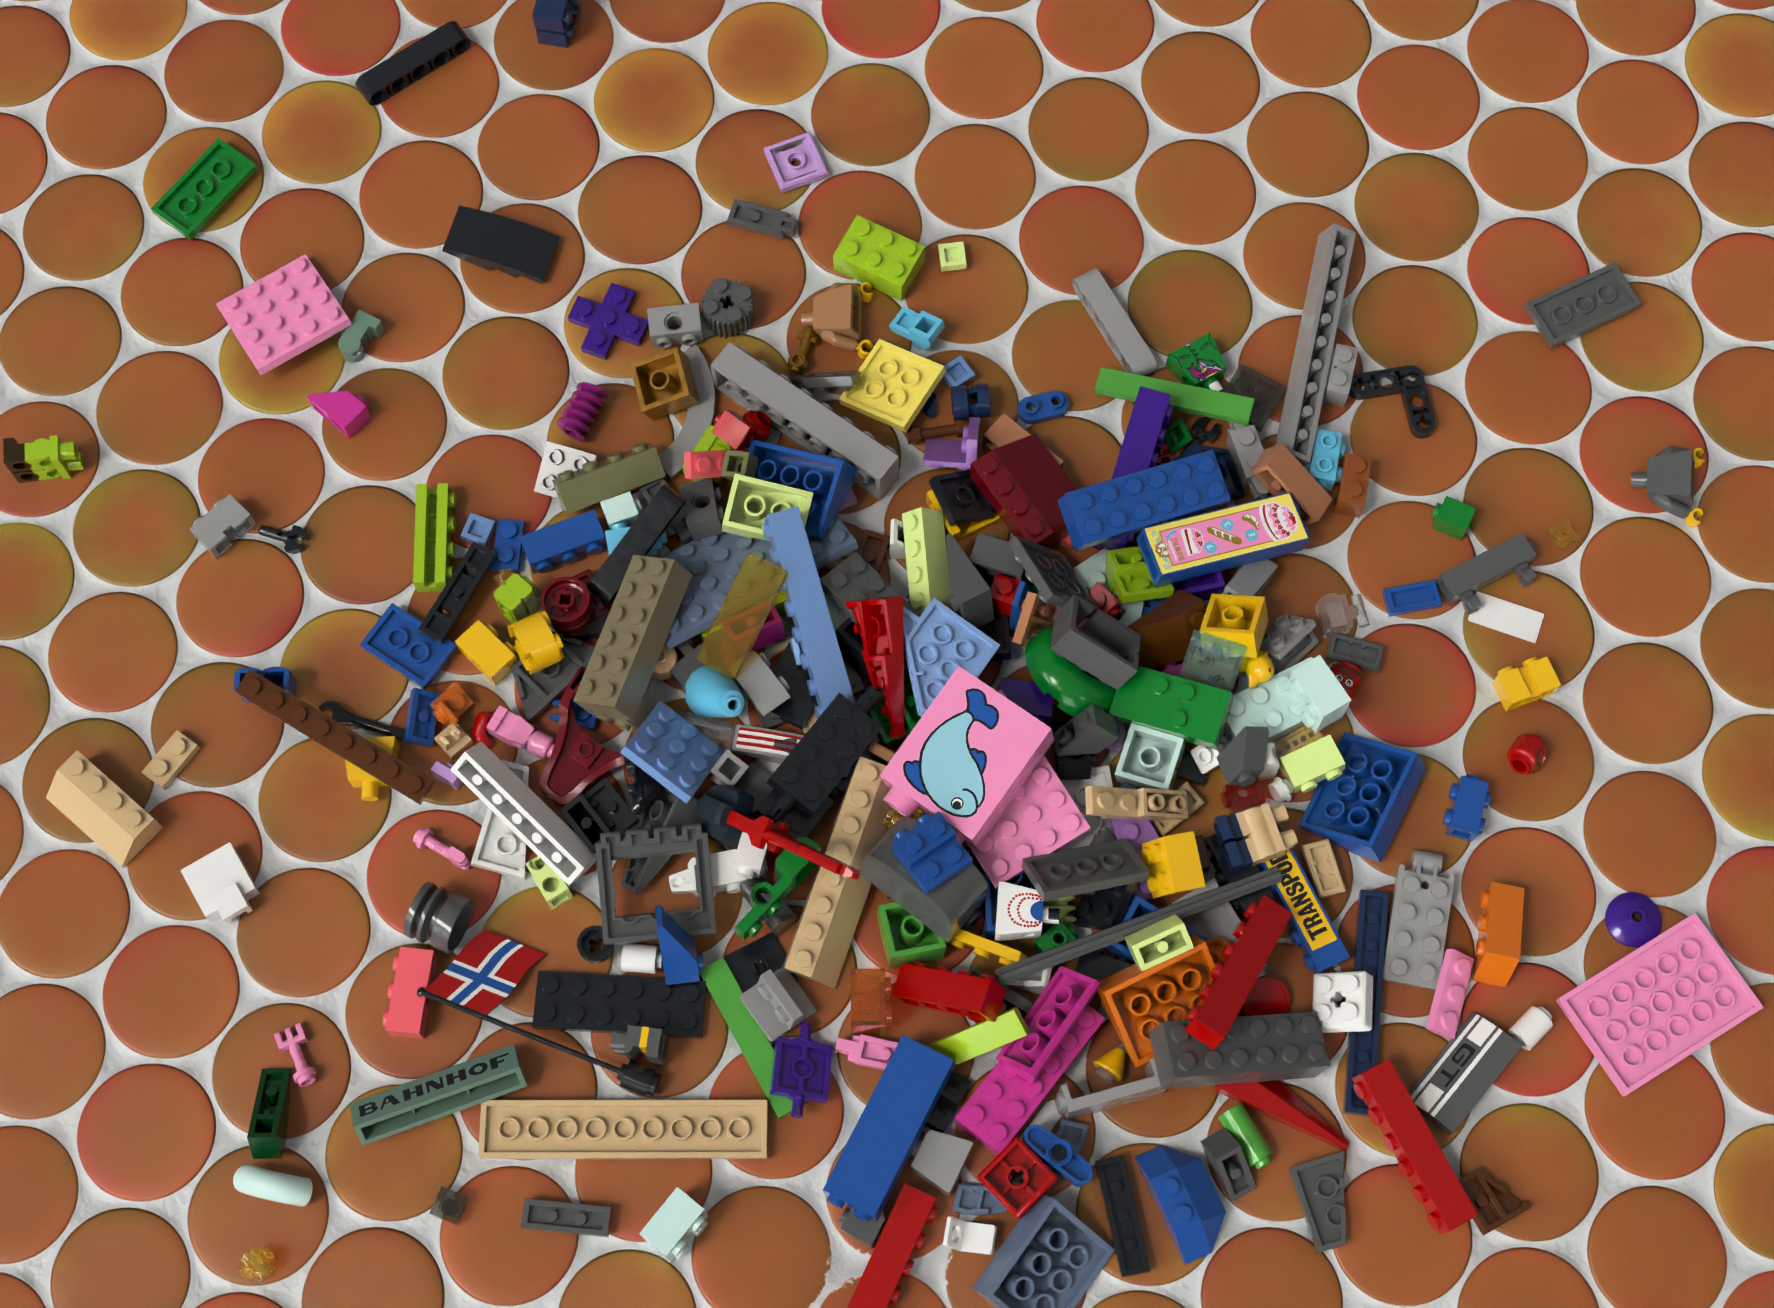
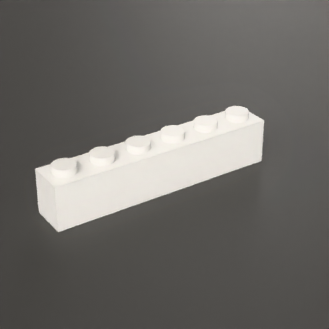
M482 741L466 750L450 769L566 884L571 885L583 876L597 860L596 853H591L582 839Z

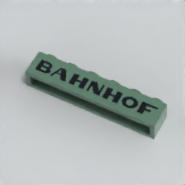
M513 1044L349 1103L352 1123L362 1146L527 1087V1082L521 1060Z

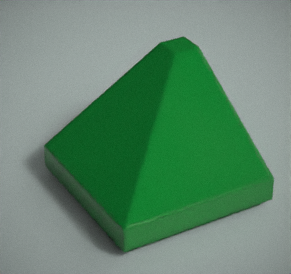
M1182 418L1169 425L1164 436V441L1171 454L1176 453L1194 440L1187 420Z

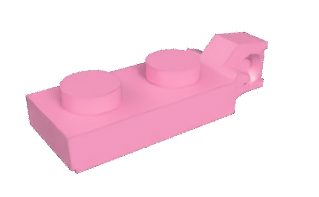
M860 1034V1036L853 1035L852 1041L837 1038L835 1052L849 1055L847 1061L854 1062V1064L884 1071L898 1043Z

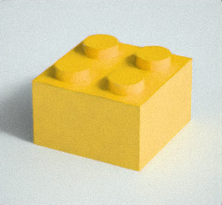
M1211 594L1200 627L1202 648L1207 641L1208 651L1215 641L1216 649L1221 644L1222 656H1225L1229 646L1230 656L1257 658L1268 624L1265 597Z
M1194 831L1163 836L1141 844V858L1149 870L1147 886L1152 893L1153 899L1206 887Z

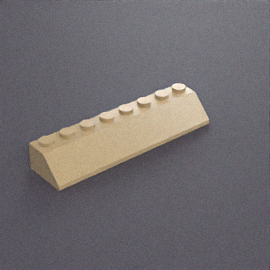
M861 756L856 760L823 853L859 870V879L845 878L818 866L782 970L831 988L836 987L872 884L861 875L863 858L892 827L897 813L896 810L883 801L890 790L880 777L886 765Z

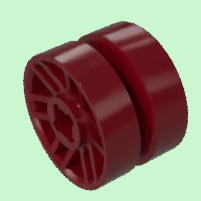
M574 577L557 578L551 581L542 592L541 607L551 621V628L556 632L564 635L578 634L588 628L593 621L595 615L594 604L588 588L579 579Z

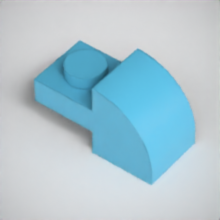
M903 306L889 327L892 332L911 340L915 348L927 350L943 331L945 325L942 319L923 310L919 314Z

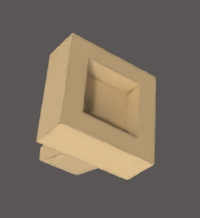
M457 723L447 726L434 738L435 742L452 760L474 743Z

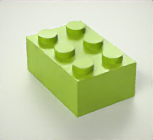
M857 215L833 255L834 270L861 283L869 282L872 288L902 301L925 262V246Z

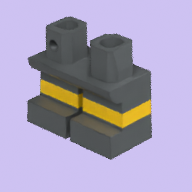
M628 1025L627 1032L612 1031L610 1048L614 1049L615 1054L625 1055L629 1061L633 1060L636 1062L640 1056H646L653 1066L664 1067L669 1039L662 1029Z

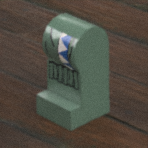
M360 309L352 319V325L346 328L338 342V347L344 359L351 363L358 362L363 358L365 354L364 349L373 336L380 339L385 332L381 320Z

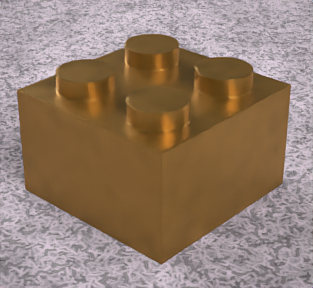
M678 347L629 364L641 411L650 419L655 420L700 403L689 358Z

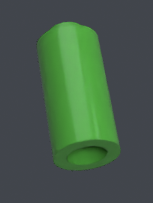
M1242 1103L1232 1107L1218 1117L1222 1126L1240 1144L1249 1168L1255 1165L1258 1170L1272 1161L1269 1156L1274 1152Z

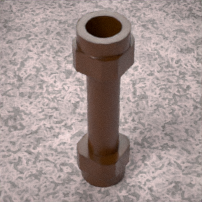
M968 419L954 420V424L920 430L919 426L911 427L906 432L908 445L921 444L923 439L956 434L957 438L963 437L964 426H969Z

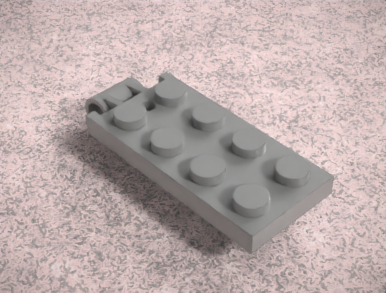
M1414 849L1410 869L1405 868V865H1398L1385 945L1383 981L1436 990L1442 967L1455 874H1449L1448 876L1440 875L1443 861L1442 854ZM1421 883H1426L1427 889H1423Z

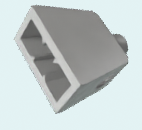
M928 1130L923 1141L918 1139L911 1153L915 1157L911 1170L950 1197L973 1148V1142L934 1130Z

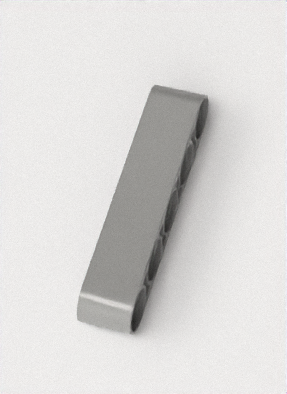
M1094 268L1072 279V286L1076 295L1125 372L1147 376L1156 371L1158 366L1153 354L1101 273Z

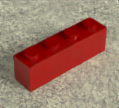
M915 962L914 965L902 963L891 995L906 1005L996 1022L1006 989L997 984L998 980L987 974L975 977L974 974L965 970H959L958 973H954L943 966H936V969H932L924 963Z

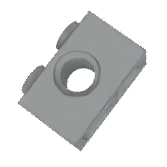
M698 303L647 308L652 348L666 349L672 345L680 344L692 346L698 342H703ZM674 325L681 326L677 330L670 329Z

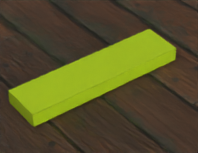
M1016 1006L998 1014L996 1022L983 1020L925 1046L953 1059L955 1065L1027 1036L1030 1031Z

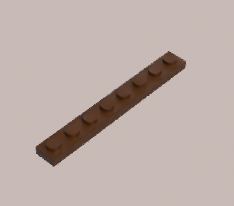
M251 669L248 670L234 691L244 699L421 805L435 783L433 779Z

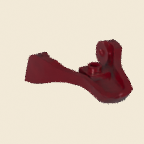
M582 666L578 667L559 704V727L555 745L539 780L542 792L559 804H568L595 779L613 769L625 766L623 754L603 747L584 733L577 724L575 702L573 699L586 670Z

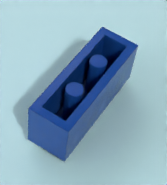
M595 509L519 537L533 574L549 572L554 566L562 563H573L578 560V557L586 554L594 555L600 553L603 548L608 547Z

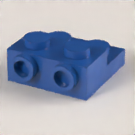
M940 812L933 816L930 813H926L917 821L916 824L918 826L911 831L907 828L899 831L894 836L895 841L892 846V853L926 895L973 862V858L955 838L956 832Z

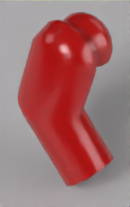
M482 711L476 715L472 735L477 744L482 741L491 749L493 745L487 735L486 726L494 713Z

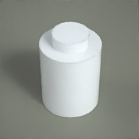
M630 943L623 945L622 971L656 974L657 968L662 969V956L658 946Z
M1531 1006L1508 1030V1033L1522 1045V1048L1530 1051L1553 1027L1552 1016L1541 1006L1538 1008Z

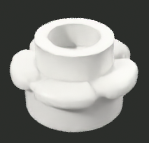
M1275 777L1273 782L1268 785L1269 792L1277 803H1282L1285 800L1289 802L1291 800L1293 788L1287 779L1282 780L1279 777Z

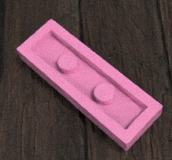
M1446 949L1426 1025L1427 1030L1446 1039L1455 1038L1474 963L1473 958L1455 949Z

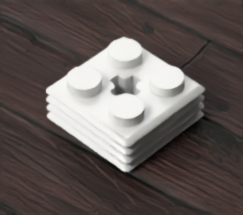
M1365 971L1314 974L1312 1012H1317L1322 1033L1372 1030V975ZM1342 998H1346V1001L1342 1002L1339 1006V1002L1342 1000Z

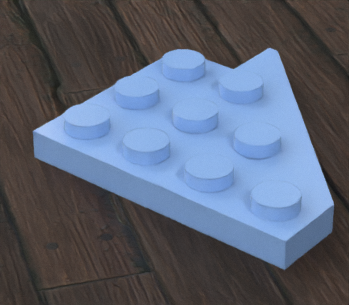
M935 598L932 599L920 617L903 606L904 652L918 715L921 717L924 715L958 666L978 678L1000 646L996 641Z

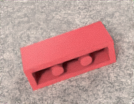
M400 947L399 955L396 954L394 956L393 971H396L394 982H390L388 988V999H391L389 1010H385L383 1015V1026L386 1027L385 1030L390 1035L424 1039L431 999L424 996L419 998L417 990L420 987L426 988L435 979L438 955L434 950Z

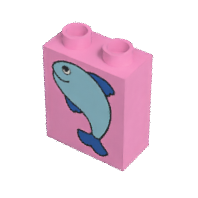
M958 666L880 774L884 784L890 789L883 801L903 816L912 818L917 809H920L925 814L930 813L932 816L940 812L956 832L955 838L959 843L962 844L963 841H966L977 849L1053 743L1052 728Z

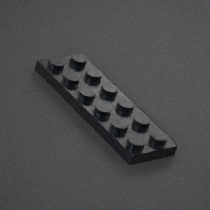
M538 971L532 1027L534 1029L612 1033L613 1030L627 1032L628 1025L662 1029L667 1037L702 1039L707 989L706 981L666 985L665 978Z

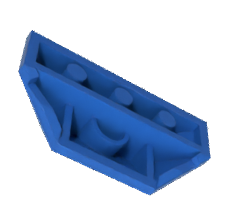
M1161 1145L1136 1156L1135 1160L1184 1265L1212 1253L1226 1211L1201 1158Z

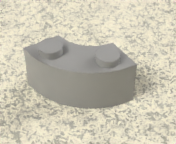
M752 650L729 666L727 670L735 678L741 691L749 698L760 715L765 716L790 698V695L787 693L790 687L781 675L777 678L770 670L769 666H771V663L763 652L757 654Z

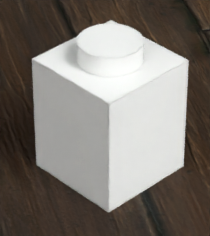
M742 832L732 871H736L737 875L743 878L752 879L753 876L759 878L768 848L767 843L764 850L751 845L749 835Z

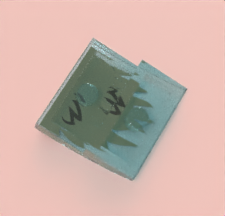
M1194 629L1179 677L1231 691L1232 693L1247 646Z

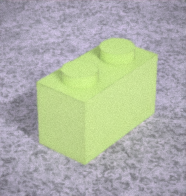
M1327 735L1280 758V764L1295 793L1299 791L1303 793L1309 792L1318 786V782L1324 779L1328 781L1340 777L1343 774L1342 771L1345 770V762L1331 735Z
M1176 914L1124 937L1133 960L1141 971H1145L1194 948L1184 922Z

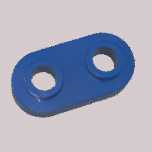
M1050 391L1025 397L1018 404L1017 415L1023 423L1029 425L1058 419L1067 413L1069 400L1060 391ZM1058 400L1060 404L1054 405L1052 404V401ZM1033 406L1035 410L1029 411L1026 407Z

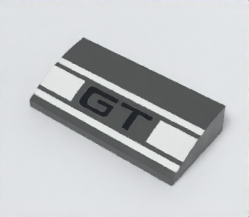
M1472 1012L1456 1032L1455 1038L1450 1039L1409 1090V1094L1419 1112L1449 1136L1457 1129L1522 1045L1488 1020Z

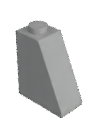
M1269 559L1244 565L1226 585L1222 594L1260 596L1269 584L1278 565Z

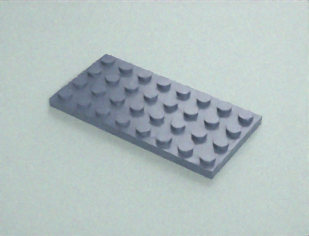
M837 515L823 538L807 535L817 570L858 549L857 541ZM724 532L723 534L691 541L660 557L675 559L692 574L665 641L669 650L780 591L777 582V575H780L777 565L772 564L769 549H773L771 541L747 538Z

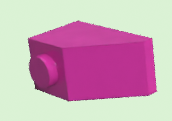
M348 391L312 393L307 397L312 408L349 439L371 418L367 409L369 404L360 395L355 397Z

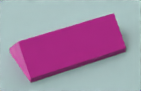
M1060 966L1023 1018L1030 1031L1029 1034L1005 1044L996 1059L1033 1085L1097 993L1100 983L1088 976Z

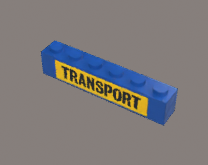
M1277 824L1278 830L1281 833L1282 830L1279 824ZM1292 848L1286 850L1282 857L1258 864L1257 866L1260 871L1276 866L1282 873V881L1269 886L1275 902L1293 913L1287 923L1291 930L1289 931V936L1296 947L1299 946L1304 954L1302 960L1309 972L1313 971L1314 974L1326 973L1345 964L1350 956Z

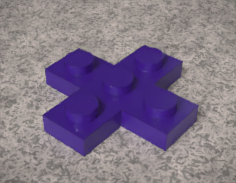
M611 283L602 304L580 296L577 297L568 315V320L570 323L589 329L581 346L582 352L606 360L616 339L640 347L649 324L648 320L628 314L636 297L634 290Z

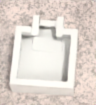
M231 842L180 870L203 914L209 921H213L221 916L222 920L229 925L236 916L245 911L247 913L253 911L248 900L257 896L260 892L238 851Z

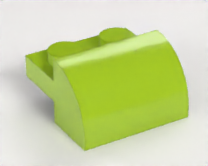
M1139 546L1107 550L1106 576L1111 592L1116 591L1121 604L1166 598L1173 595L1174 588L1171 583L1158 587L1154 586Z

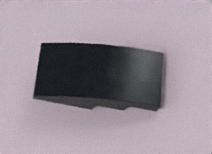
M459 205L442 251L488 271L494 268L515 278L519 274L542 284L560 237L504 216Z

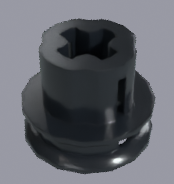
M602 926L585 928L577 939V948L580 955L590 963L604 962L613 953L614 945L604 946ZM602 942L603 950L601 952L596 950L592 953L591 945L593 943L598 945Z

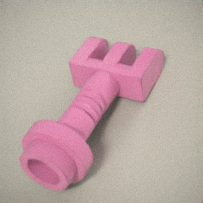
M420 828L415 833L413 842L416 843V847L424 850L426 847H429L449 859L452 864L462 870H469L471 868V862L463 852L453 846H446L444 843L433 838L434 832L431 829Z
M299 1022L295 1024L298 1035L294 1036L292 1029L288 1027L284 1029L287 1040H283L280 1032L275 1033L274 1037L282 1053L288 1050L291 1053L297 1070L293 1075L295 1083H298L300 1087H306L316 1081L315 1076L317 1074L315 1068L307 1066L300 1045L308 1042V1038L302 1023Z

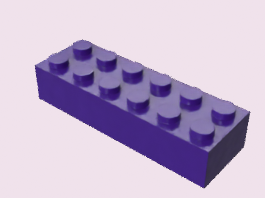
M1140 386L1112 479L1156 466L1173 409V405L1169 404L1170 394ZM1135 533L1095 545L1093 548L1114 550L1132 547Z

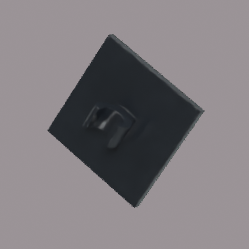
M771 932L723 958L741 991L744 993L758 983L761 974L769 969L774 973L783 967L786 955L776 936ZM790 973L795 981L798 982L796 975Z

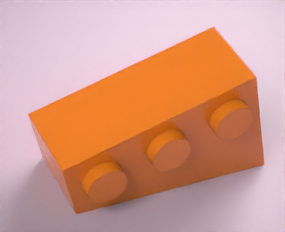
M1491 881L1487 891H1482L1479 901L1482 914H1480L1477 926L1479 936L1476 944L1472 981L1506 988L1520 960L1525 888Z

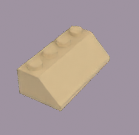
M78 750L56 771L46 799L123 868L163 828Z

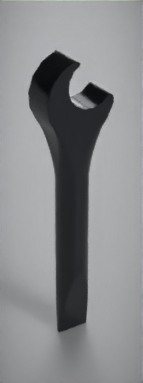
M327 701L319 706L321 712L326 710L332 711V719L343 726H354L386 736H395V738L400 740L404 739L405 729L356 716L345 710L337 702Z

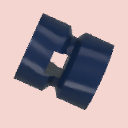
M988 383L974 384L971 389H968L966 385L951 386L953 420L968 419L970 415L979 418L990 417ZM970 399H976V403L970 405Z

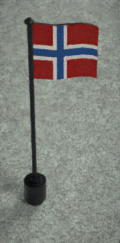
M484 930L465 945L450 966L426 988L420 987L417 990L419 998L421 996L430 998L618 1073L617 1079L621 1081L620 1087L642 1096L647 1094L652 1097L657 1089L661 1075L655 1073L656 1070L633 1060H630L628 1065L623 1063L621 1068L488 1016L509 997L526 973L536 963L546 957L547 954Z

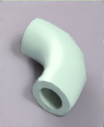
M250 1164L239 1167L233 1176V1184L236 1190L253 1197L303 1207L308 1204L312 1196V1181L307 1177L272 1171Z

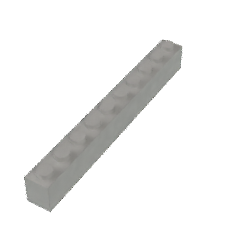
M1335 223L1318 235L1275 444L1283 443L1303 466L1311 461L1356 232Z

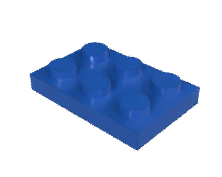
M392 603L359 645L363 650L426 690L458 647L448 639L442 645L420 634L418 628L422 622Z

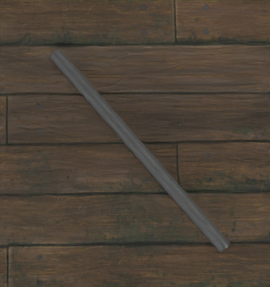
M1274 866L1000 967L995 970V977L1000 985L1007 984L1125 940L1124 937L1174 914L1182 919L1280 883L1282 881V873L1278 867Z

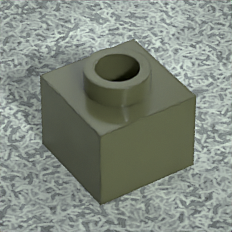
M726 450L721 476L729 481H733L735 473L755 478L759 458L750 452Z

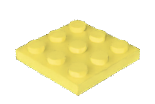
M879 339L858 370L861 381L853 385V389L845 390L840 396L839 401L845 407L906 433L946 373V370L941 364Z

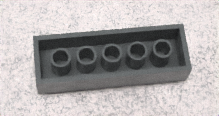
M1317 1012L1236 1017L1225 1039L1214 1050L1184 1031L1189 1020L1162 1022L1149 1033L1161 1089L1314 1078L1331 1066Z

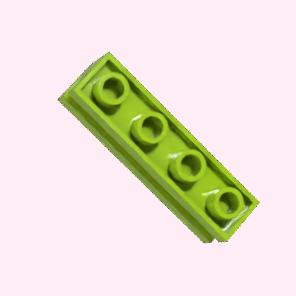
M438 483L437 489H429L427 484H416L413 584L417 592H442L454 573V567L450 566L451 557H455V543L451 541V533L456 532L455 517H452V508H456L457 499L456 493L451 491L448 483Z

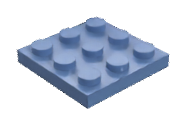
M660 700L620 753L683 802L687 803L725 750Z

